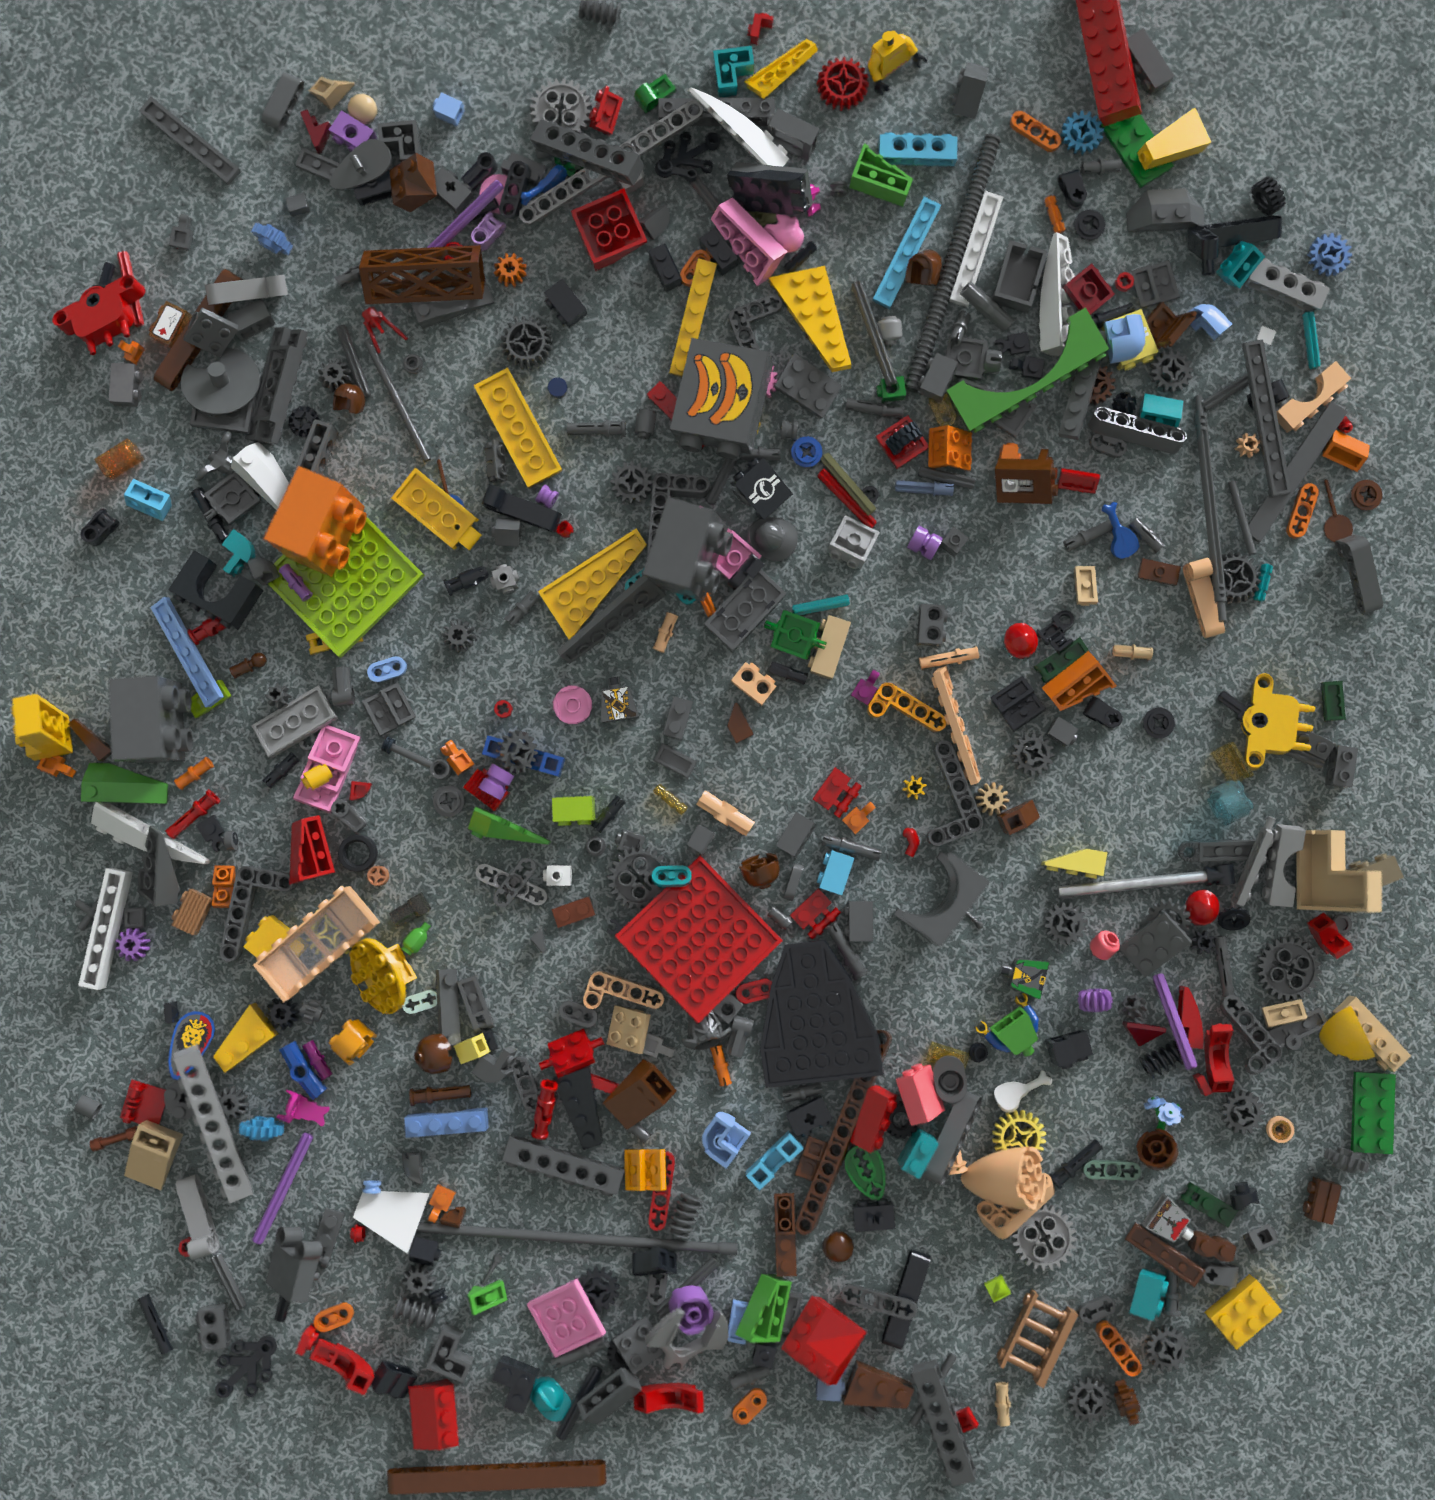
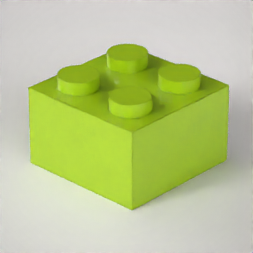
M593 796L552 798L553 822H558V826H571V822L578 821V825H591V821H595V798Z

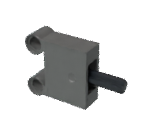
M279 1227L276 1232V1242L265 1283L280 1294L274 1320L278 1322L286 1320L290 1303L309 1301L313 1281H317L320 1277L319 1273L316 1272L318 1260L322 1255V1244L319 1241H302L303 1232L300 1227Z

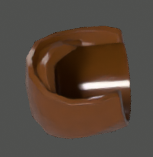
M925 250L913 255L909 259L905 277L907 283L937 285L942 266L939 254L934 250Z

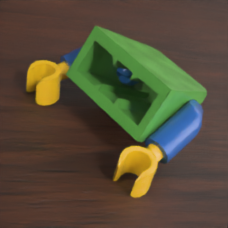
M1022 993L1024 1002H1020L1017 996L1015 997V1002L1018 1005H1022L1023 1008L1019 1006L990 1027L991 1031L987 1029V1024L983 1021L981 1022L985 1025V1030L980 1031L977 1027L976 1030L979 1033H983L985 1035L984 1038L995 1049L1005 1053L1011 1051L1014 1055L1022 1052L1025 1057H1028L1034 1053L1032 1044L1038 1040L1036 1033L1038 1031L1039 1019L1032 1006L1027 1003L1028 996Z

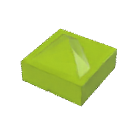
M1001 1274L984 1283L994 1303L1011 1294Z

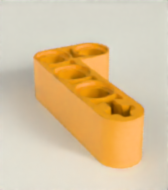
M889 682L882 684L867 706L868 715L873 718L881 717L890 705L930 731L939 732L947 725L944 715ZM882 688H890L892 691L891 696H883ZM899 698H906L908 706L901 707L898 703ZM879 704L881 706V713H873L871 710L872 705ZM916 708L924 709L925 715L923 718L916 716ZM931 713L932 716H930V718L933 720L939 718V723L941 724V726L934 727L935 723L932 720H928L927 722H925V720L929 717Z

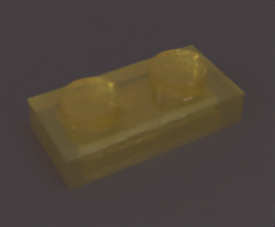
M931 1041L926 1061L936 1063L941 1057L954 1056L959 1058L966 1069L969 1059L968 1052Z

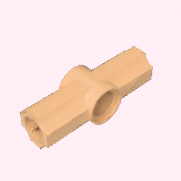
M704 791L696 804L712 814L713 818L726 826L729 825L745 836L755 823L738 812V809L724 800H719L707 791Z

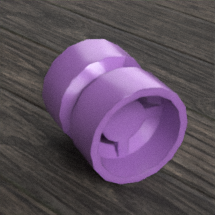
M919 525L907 548L916 553L920 551L921 556L932 560L943 538L935 533L930 535L927 529Z
M492 763L487 771L488 778H483L478 788L501 800L506 792L505 786H509L515 776Z

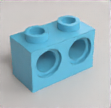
M135 479L132 480L124 493L126 506L161 521L164 520L172 506L169 494Z

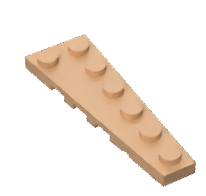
M942 666L933 673L932 682L934 687L938 688L940 694L938 696L941 707L944 706L945 721L947 725L951 726V738L959 749L957 756L959 761L964 764L965 769H963L965 778L967 781L969 780L970 785L979 783L981 779L969 738L967 735H963V731H965L963 718L957 715L959 713V705L957 700L952 698L951 695L954 688L947 666Z

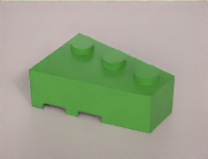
M864 143L853 171L849 188L903 207L913 178L894 164L891 165L886 162L882 155H877Z
M761 1274L735 1335L750 1343L780 1342L792 1281L783 1277H777L776 1274Z

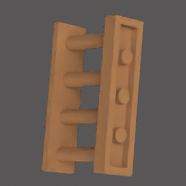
M1031 1289L1023 1298L1022 1303L1024 1305L1004 1348L1001 1347L997 1353V1362L1002 1368L1005 1367L1007 1362H1010L1032 1373L1036 1385L1044 1388L1078 1314L1068 1306L1065 1311L1061 1312L1037 1300V1292ZM1035 1307L1057 1318L1060 1322L1057 1329L1054 1328L1052 1330L1028 1318L1032 1308ZM1024 1325L1050 1337L1051 1342L1049 1346L1043 1348L1019 1336ZM1017 1343L1041 1355L1042 1361L1040 1365L1034 1366L1012 1355L1011 1352L1015 1344Z

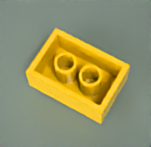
M1249 1274L1237 1284L1236 1288H1232L1204 1313L1226 1340L1237 1350L1279 1315L1282 1310L1257 1279Z

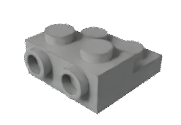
M845 515L826 552L830 553V557L834 560L841 559L847 562V565L852 569H861L880 532Z

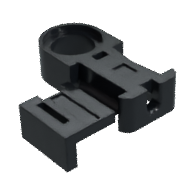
M750 554L742 566L729 579L727 585L736 590L748 574L754 578L765 564L754 554Z
M1062 610L1052 617V623L1042 631L1037 629V636L1043 639L1045 645H1049V641H1051L1050 645L1059 655L1073 644L1072 639L1067 640L1064 637L1065 632L1074 624L1073 614L1068 610ZM1062 616H1068L1071 621L1064 625L1060 623L1059 619Z

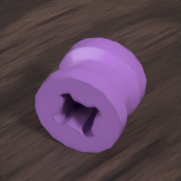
M544 485L535 501L543 503L545 507L551 509L559 493L551 491L547 485Z

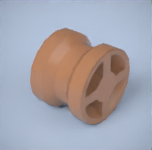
M374 866L368 871L367 879L372 885H384L389 880V871L383 866Z

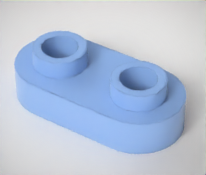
M395 656L372 663L368 667L367 674L372 681L380 683L402 676L407 670V664L405 660ZM397 663L400 664L399 670L394 669V665ZM378 669L382 671V674L380 676L375 675V672Z

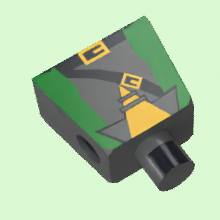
M1014 958L1012 966L1001 964L999 975L1009 977V986L1037 999H1041L1049 962Z

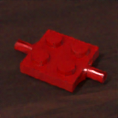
M583 1028L547 1043L550 1051L549 1059L539 1062L540 1069L544 1070L553 1066L557 1077L560 1078L594 1064V1048L605 1045L602 1037L590 1041Z

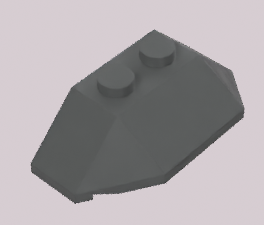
M1186 188L1147 190L1126 214L1128 233L1188 230L1190 227L1205 225L1203 207Z

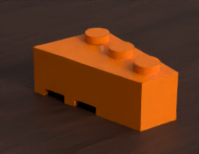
M1088 651L1044 685L1042 689L1057 708L1062 711L1083 702V699L1090 695H1099L1100 691L1109 687L1111 689L1115 688L1117 685L1097 659Z

